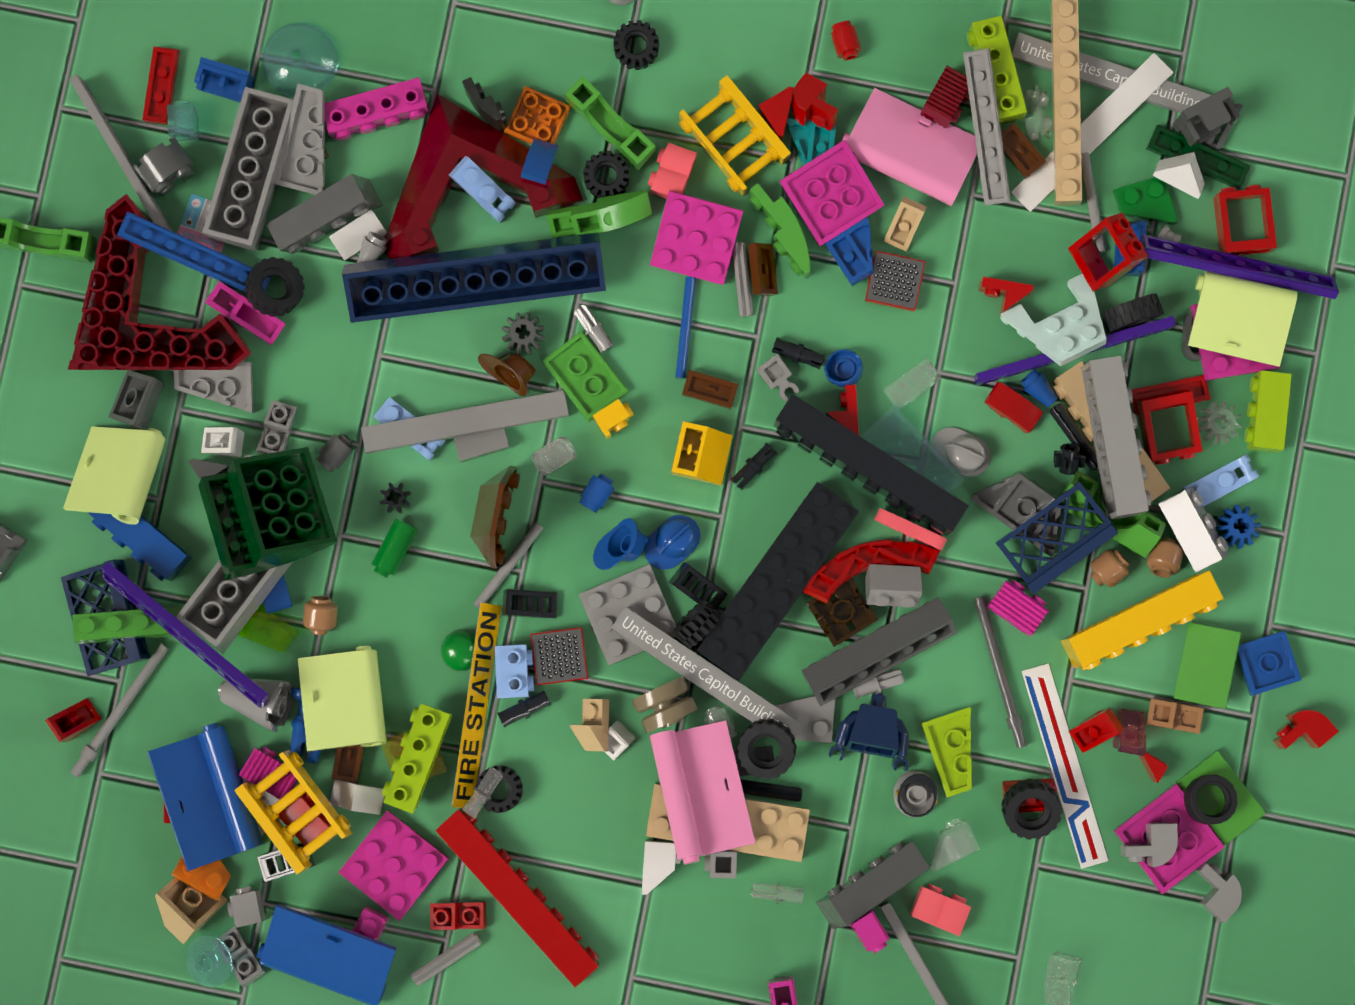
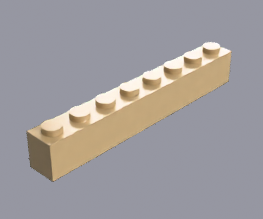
M1052 0L1050 6L1054 206L1080 205L1082 202L1078 0Z

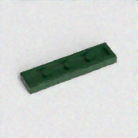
M1158 124L1146 147L1147 150L1165 158L1194 152L1201 174L1230 187H1236L1237 190L1241 189L1251 166L1198 142L1190 146L1183 135Z

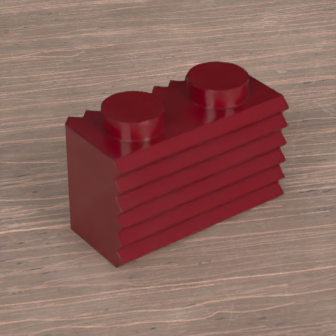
M947 65L920 113L921 116H925L944 128H947L951 121L956 123L962 112V109L959 108L961 102L967 103L969 100L966 75Z

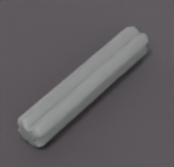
M736 242L733 248V261L740 317H750L753 315L746 244L745 242Z
M476 933L470 934L413 972L411 977L417 986L423 984L480 946L482 942Z

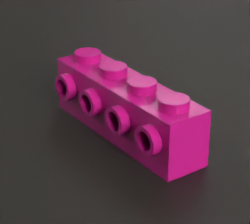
M419 77L325 103V122L328 133L332 139H337L338 141L346 140L351 137V134L358 132L362 134L371 133L379 126L393 127L400 124L401 120L409 118L410 120H418L425 117V114L430 113Z

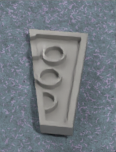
M297 84L274 184L314 195L325 190L324 90Z

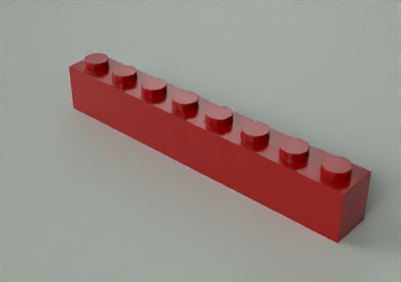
M461 808L458 809L435 831L576 988L599 967L600 963L597 959L600 957L590 946L587 948L583 946L579 941L582 937L574 927L567 928L562 922L564 916L556 907L550 909L544 902L547 897L538 887L533 890L527 883L529 877L520 867L516 870L509 863L512 860L509 854L503 848L498 850L492 844L495 840L485 828L481 831L475 825L477 821L475 816L468 809L465 811Z

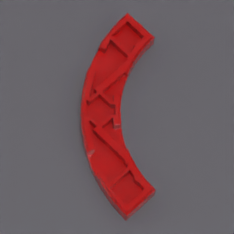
M879 540L862 543L838 553L835 558L821 566L815 575L812 576L803 593L828 603L831 596L843 583L867 571L869 564L920 567L922 573L929 575L940 550L911 541L905 543Z

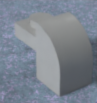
M1145 823L1146 844L1120 845L1121 856L1128 857L1129 862L1145 861L1147 856L1148 866L1157 867L1163 865L1176 852L1178 845L1177 823Z
M1203 863L1195 871L1213 888L1199 903L1219 922L1225 923L1241 903V885L1234 874L1226 873L1222 878L1223 872L1213 863L1209 865Z

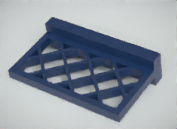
M1079 481L999 539L996 544L1034 594L1118 534V529ZM1078 489L1085 497L1084 508L1069 506L1070 495ZM1066 499L1065 505L1059 504ZM1088 502L1094 509L1087 508ZM1054 507L1065 509L1063 523L1047 521L1048 512ZM1068 509L1083 511L1081 525L1066 523ZM1086 512L1097 513L1103 522L1096 527L1084 526ZM1045 514V519L1039 520V518ZM1032 523L1044 524L1042 538L1026 536L1027 527ZM1047 525L1062 527L1060 541L1045 539ZM1065 527L1081 529L1079 540L1074 543L1063 541ZM1024 529V535H1017ZM1084 530L1090 531V532H1088L1087 534H1085V535L1083 536V531H1084ZM1011 538L1023 539L1021 553L1010 552L1004 543ZM1026 540L1041 542L1039 556L1024 554ZM1044 543L1059 545L1058 555L1054 558L1042 557ZM1062 545L1069 546L1062 551ZM1014 557H1020V562L1018 563ZM1023 558L1038 560L1037 570L1029 576L1022 568ZM1041 561H1048L1043 566H1041Z
M109 560L104 562V564L61 577L71 618L72 615L79 614L78 608L82 602L92 607L90 613H96V611L108 612L99 607L105 594L111 597L114 603L110 612L137 610L136 605L107 581L103 588L92 582L97 572L102 571V567L107 562L128 578L124 560ZM77 578L85 582L79 595L72 591L70 583L71 580ZM90 586L101 591L95 603L84 598ZM145 637L123 638L124 641L121 640L122 638L113 639L114 643L108 653L98 648L99 643L79 644L87 676H93L150 659ZM118 644L126 648L128 659L120 661L113 657ZM95 651L106 657L102 666L96 669L93 668L91 660Z

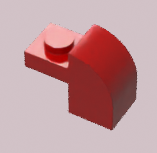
M806 72L794 88L792 114L802 126L810 120L815 125L831 132L836 125L838 109L824 102L827 83Z
M1297 710L1286 715V718L1292 724L1289 725L1287 723L1276 732L1278 736L1273 742L1279 749H1287L1299 737L1303 736L1312 748H1320L1339 731L1322 713L1313 710Z

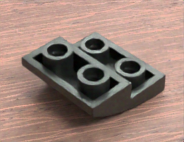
M471 77L463 80L462 83L466 95L478 114L490 126L500 132H504L505 127L503 123L507 122L500 102H494L492 96L485 98L480 83L474 84Z

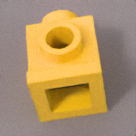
M617 399L594 414L593 419L608 440L611 438V431L614 430L617 433L628 426L627 421L630 420L634 413L627 402L622 404Z

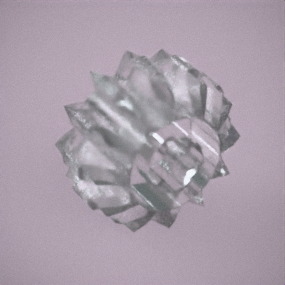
M1226 401L1220 402L1219 407L1217 403L1212 402L1210 403V409L1204 407L1201 410L1204 416L1198 417L1197 421L1204 424V426L1199 428V432L1205 430L1207 432L1204 440L1207 441L1213 436V444L1217 445L1221 440L1224 444L1230 442V437L1233 439L1238 437V433L1235 430L1241 429L1242 424L1237 423L1236 420L1241 418V414L1233 415L1232 412L1236 408L1234 405L1227 409ZM1220 418L1221 423H1224V426L1219 428L1218 423H1215V420Z
M560 437L533 453L531 458L535 468L541 475L547 476L574 460L577 454L572 443L566 437Z

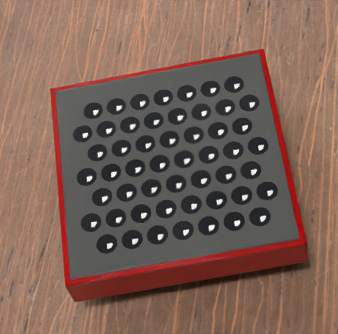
M875 251L873 259L874 273L869 278L865 302L915 312L926 261Z
M582 627L530 634L536 685L588 679Z

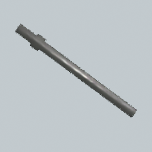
M984 596L974 599V603L1008 719H1006L1008 729L1012 730L1017 749L1027 746L1021 727L1024 725L1021 715L1018 716Z

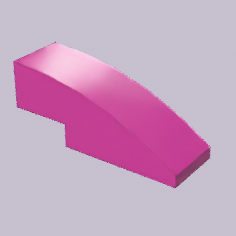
M220 281L216 283L204 301L205 304L270 345L274 343L285 326V323L278 318L269 317L270 315L267 314L263 315L260 311L255 310L247 298Z

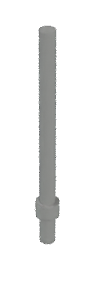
M162 643L158 646L91 743L85 745L80 752L82 756L70 771L71 774L79 778L89 762L95 760L103 742L168 652L169 648Z

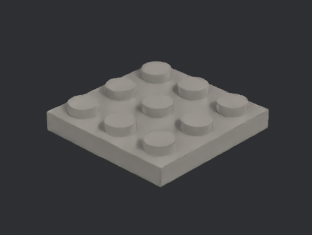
M650 564L579 594L608 666L644 651L611 629L625 607L670 637L676 638L673 634L676 625Z

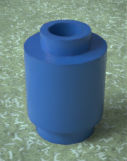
M601 473L598 477L593 475L580 496L582 498L579 503L597 513L599 508L602 509L614 491L615 488L611 486L613 481Z

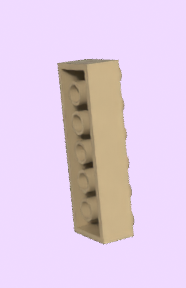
M655 783L646 836L673 841L661 785ZM745 798L755 844L730 850L802 862L810 810Z

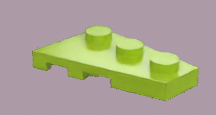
M971 707L921 723L947 798L972 789Z

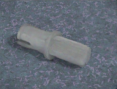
M586 304L579 306L574 311V314L587 331L585 335L591 337L600 353L614 345L602 328L603 323L597 321Z
M895 669L880 674L854 688L853 691L856 699L877 691L880 694L881 690L902 684L904 682L900 669Z

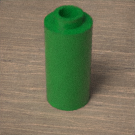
M395 518L371 563L376 566L374 572L386 578L389 574L394 576L418 530Z

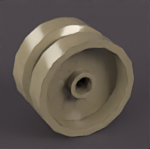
M683 676L631 700L636 712L643 713L651 708L655 712L644 717L641 721L646 733L660 727L664 729L685 719V715L698 710L693 697H687L678 702L675 698L685 693L689 688Z

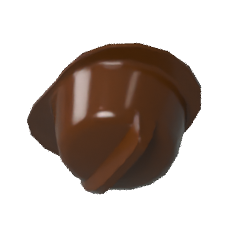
M485 353L478 356V362L488 374L507 385L520 396L527 395L526 385L535 375L536 370L525 358L513 353L505 354L500 358Z

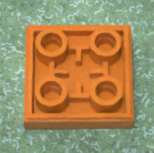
M524 86L504 133L530 145L534 138L555 144L571 110V106Z

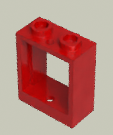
M1261 185L1247 186L1246 190L1236 191V187L1221 189L1213 198L1219 251L1242 256L1271 253L1275 250L1277 243L1270 188H1261ZM1260 198L1265 239L1231 242L1226 201Z
M1123 212L1106 217L1068 248L1093 292L1109 287L1148 257L1142 243L1138 240ZM1106 230L1109 231L1125 259L1111 271L1108 270L1092 242Z
M1183 389L1136 399L1144 451L1155 465L1169 463L1170 458L1178 456L1181 460L1194 458L1195 453L1203 452L1193 392L1191 390ZM1184 403L1191 445L1157 452L1150 410Z

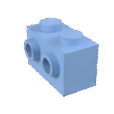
M528 645L495 646L497 698L530 697V691H534V676H529V666L533 665L532 650H528Z

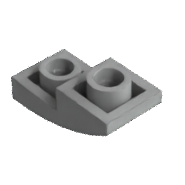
M274 400L271 401L264 420L265 427L256 449L257 453L268 454L285 451L297 407Z
M236 926L213 941L223 960L230 965L242 987H247L267 973Z

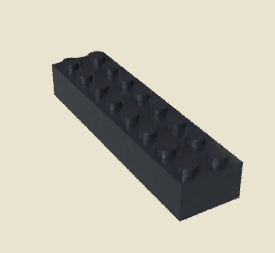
M794 394L790 396L775 420L774 427L777 428L776 433L787 440L791 437L798 441L797 446L809 454L813 451L820 455L819 460L829 467L833 465L842 469L841 474L851 481L858 479L864 483L863 488L874 495L880 493L886 497L884 501L896 509L902 507L907 510L906 515L918 523L920 520L930 525L928 527L930 531L940 536L942 534L947 536L952 533L969 507L968 504Z
M816 482L721 615L715 627L711 629L696 651L739 681L859 511L819 482Z

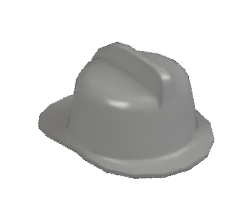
M954 427L944 428L937 432L932 439L931 452L934 459L950 470L972 477L983 473L989 466L991 456L987 444L968 432Z

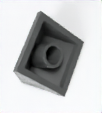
M127 370L109 418L140 430H147L165 384L156 378Z

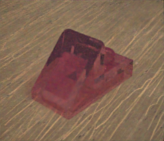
M1118 708L1117 719L1124 730L1114 736L1113 748L1118 749V752L1144 756L1146 751L1144 712Z

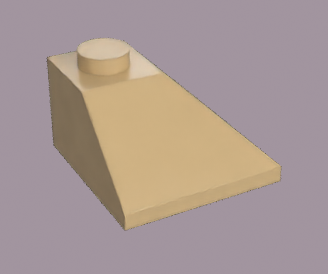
M177 878L171 880L155 895L164 926L182 944H185L227 902V899L222 894L216 901Z

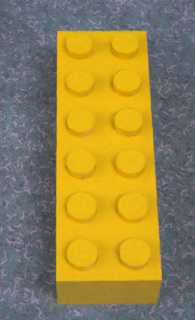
M1210 570L1201 572L1060 641L1074 668H1082L1083 671L1086 669L1090 670L1102 664L1100 659L1103 657L1112 659L1125 653L1124 647L1129 646V648L1137 647L1149 641L1147 636L1150 634L1152 637L1162 635L1172 630L1171 624H1184L1194 619L1193 613H1206L1219 607L1217 602L1224 598Z

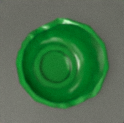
M455 630L445 637L441 645V656L446 666L455 671H467L471 668L475 636L466 630Z

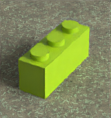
M1261 370L1255 373L1254 377H1251L1249 390L1253 392L1252 402H1249L1247 407V417H1250V424L1246 428L1244 441L1248 443V450L1279 453L1284 450L1292 374Z

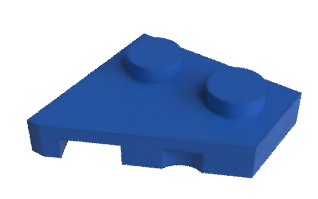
M867 217L825 243L852 287L874 273L871 230Z

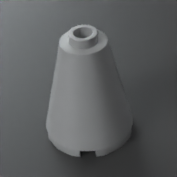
M250 679L268 694V702L263 708L256 706L229 682L223 681L220 684L218 695L222 703L270 731L277 732L279 731L277 729L278 725L282 727L285 725L294 701L289 698L291 688L294 687L293 683L286 680Z

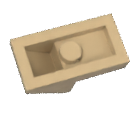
M903 196L884 242L907 252L927 207Z
M583 699L582 725H570L585 751L608 752L609 699Z

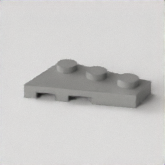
M242 362L233 370H174L175 390L254 413L252 362Z
M814 696L775 705L799 722L792 732L795 740L832 743L835 699L822 706L819 705Z

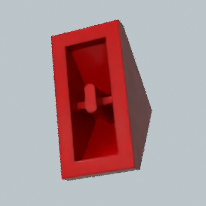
M790 86L761 103L758 107L760 116L781 141L794 92V87Z
M86 698L47 718L45 721L59 742H69L102 718L90 700Z

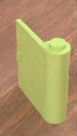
M1204 271L1203 275L1199 274L1195 289L1199 290L1200 297L1187 346L1280 367L1297 301V291Z
M91 426L63 509L66 511L111 514L123 523L138 524L166 441L162 432L153 428L137 430Z
M371 646L356 647V651L298 658L307 751L354 745L373 747L387 743L376 650H371Z

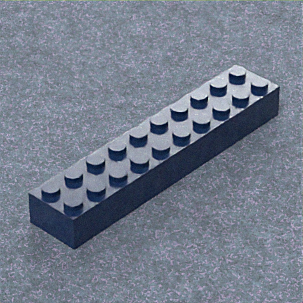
M599 232L344 264L342 272L351 323L606 291Z

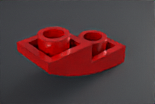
M1001 382L995 384L984 401L1001 418L1009 419L1024 433H1030L1043 414L1030 401Z
M486 902L430 903V930L487 928Z

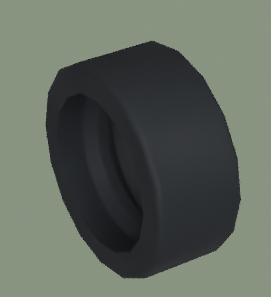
M1203 775L1192 780L1186 787L1184 794V806L1188 814L1196 822L1204 825L1221 824L1229 820L1235 813L1238 804L1237 792L1233 784L1219 775ZM1206 784L1218 786L1224 794V807L1216 815L1203 813L1197 805V793Z

